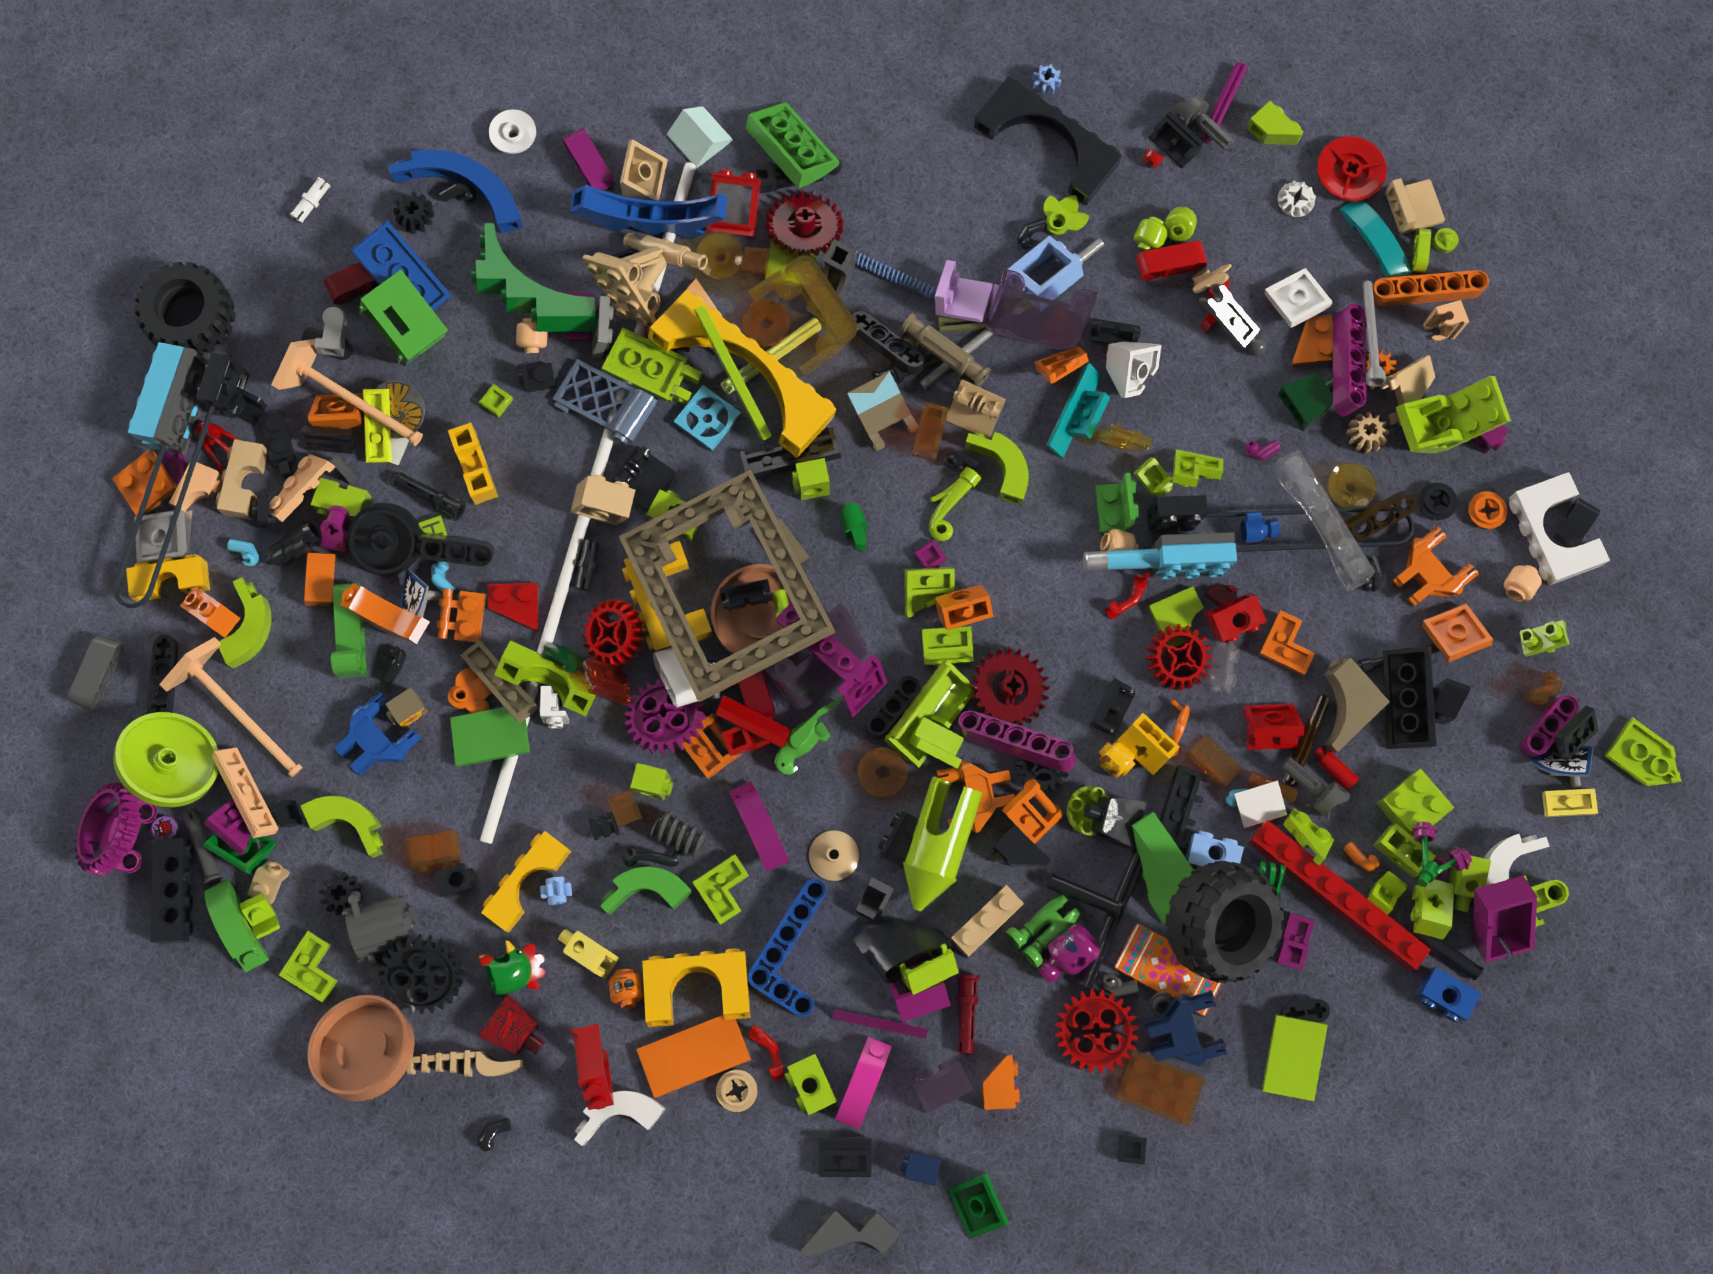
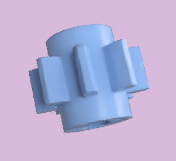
M1052 64L1045 67L1040 65L1039 73H1033L1032 79L1035 81L1033 88H1038L1042 95L1048 92L1054 94L1055 87H1060L1062 80L1058 79L1060 70L1056 71Z
M564 877L545 879L546 885L540 886L541 898L547 899L548 905L567 903L566 896H572L570 882L565 883Z

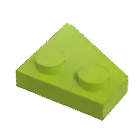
M955 568L905 569V616L907 618L912 617L917 611L934 605L936 603L935 597L955 592Z
M1294 808L1287 816L1283 825L1294 835L1303 848L1309 846L1317 855L1313 860L1317 865H1320L1325 860L1335 839L1331 837V834L1326 829L1319 828L1314 824L1307 814L1299 812Z

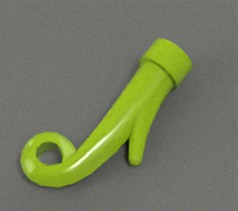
M969 467L962 471L959 478L950 487L930 498L931 502L942 500L929 522V532L937 541H946L952 536V525L942 519L981 480V477ZM937 527H945L946 532L939 533Z

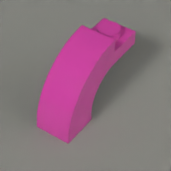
M870 1037L867 1038L835 1120L857 1129L860 1128L892 1046Z

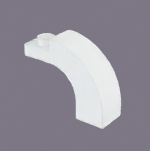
M1517 834L1495 844L1484 857L1491 860L1486 885L1509 879L1510 867L1513 861L1520 855L1550 847L1547 837L1537 839L1536 835L1521 839L1520 835Z
M613 1092L614 1105L599 1110H588L587 1107L584 1109L583 1112L590 1117V1120L584 1119L575 1130L578 1135L574 1140L581 1146H585L606 1119L618 1114L630 1116L647 1130H650L666 1108L655 1099L639 1092Z

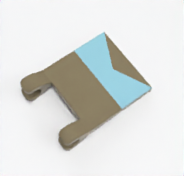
M890 371L846 393L875 451L885 447L878 431L900 420H903L909 434L918 431L919 426L911 415Z

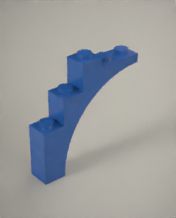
M585 184L573 190L570 213L615 232L633 227L655 236L668 230L691 240L703 235L707 226L725 219L727 196L719 193L710 197L688 201H653L621 196Z

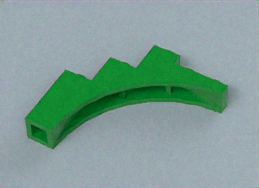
M484 223L485 233H480V248H485V251H480L481 260H476V270H471L472 284L477 285V294H501V302L506 303L507 313H531L532 322H536L537 332H595V297L574 296L557 292L526 277L511 264L503 253L496 238L494 223Z

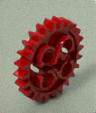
M1091 989L1090 997H1086L1082 991L1080 993L1081 1000L1078 1001L1075 997H1071L1073 1006L1064 1004L1063 1007L1067 1013L1058 1014L1063 1022H1058L1055 1026L1062 1029V1032L1056 1033L1055 1037L1062 1038L1063 1041L1057 1046L1058 1048L1065 1047L1067 1049L1063 1053V1057L1072 1056L1070 1065L1075 1064L1077 1061L1080 1063L1079 1071L1086 1065L1089 1066V1074H1092L1094 1067L1098 1068L1100 1075L1103 1074L1104 1067L1106 1066L1110 1072H1113V1064L1116 1063L1119 1067H1122L1121 1058L1130 1059L1126 1051H1135L1136 1049L1130 1044L1131 1041H1138L1139 1037L1132 1035V1032L1139 1029V1026L1131 1025L1136 1016L1127 1015L1131 1009L1130 1006L1124 1009L1121 1007L1124 999H1120L1117 1002L1113 1001L1114 993L1109 998H1106L1104 990L1100 992L1099 996H1096L1094 990ZM1105 1011H1110L1115 1015L1114 1026H1118L1119 1023L1125 1020L1122 1031L1127 1038L1120 1034L1115 1036V1039L1118 1041V1048L1111 1051L1104 1046V1040L1107 1037H1111V1032L1101 1033L1098 1039L1095 1038L1094 1034L1083 1035V1039L1089 1040L1093 1045V1049L1088 1053H1083L1079 1050V1038H1075L1070 1044L1068 1043L1072 1034L1066 1026L1068 1025L1074 1030L1078 1029V1025L1075 1022V1017L1078 1014L1084 1013L1090 1019V1023L1083 1027L1082 1031H1092L1094 1025H1098L1100 1030L1110 1029V1025L1103 1023L1101 1020V1014Z

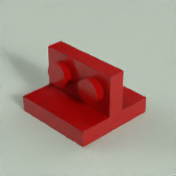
M1293 703L1244 705L1243 714L1247 722L1246 746L1248 750L1298 747V736H1304V725Z

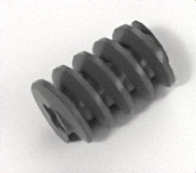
M670 810L664 815H660L650 832V836L653 837L658 833L657 840L660 842L667 838L666 845L669 847L676 842V851L684 848L685 856H689L693 852V860H695L706 841V830L704 829L700 834H697L698 826L694 825L691 829H688V820L679 824V815L671 820Z

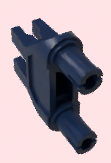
M1211 990L1194 996L1179 995L1174 999L1163 1016L1143 1022L1145 1031L1149 1033L1150 1038L1164 1034L1168 1036V1040L1149 1045L1151 1055L1155 1058V1061L1178 1057L1195 1066H1202L1207 1059L1227 1055V1050L1224 1049L1226 1046L1222 1038L1202 1045L1198 1040L1193 1015L1195 1011L1216 1007Z

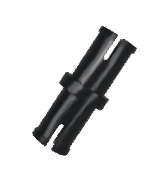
M583 540L581 559L577 561L579 569L574 587L577 590H581L584 580L583 591H590L593 570H596L597 567L595 559L599 546L598 542L593 541L591 551H589L590 540Z

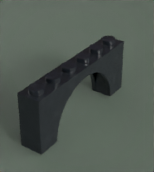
M1008 76L975 116L974 128L992 140L1003 130L1025 123L1040 124L1058 132L1069 143L1076 159V174L1070 182L1068 193L1072 196L1075 195L1077 200L1087 206L1118 167L1122 154L1119 153L1116 147L1103 142L1096 133L1084 129L1077 120L1070 119L1064 115L1057 106H1051L1045 102L1041 95L1025 88L1021 81L1014 80Z

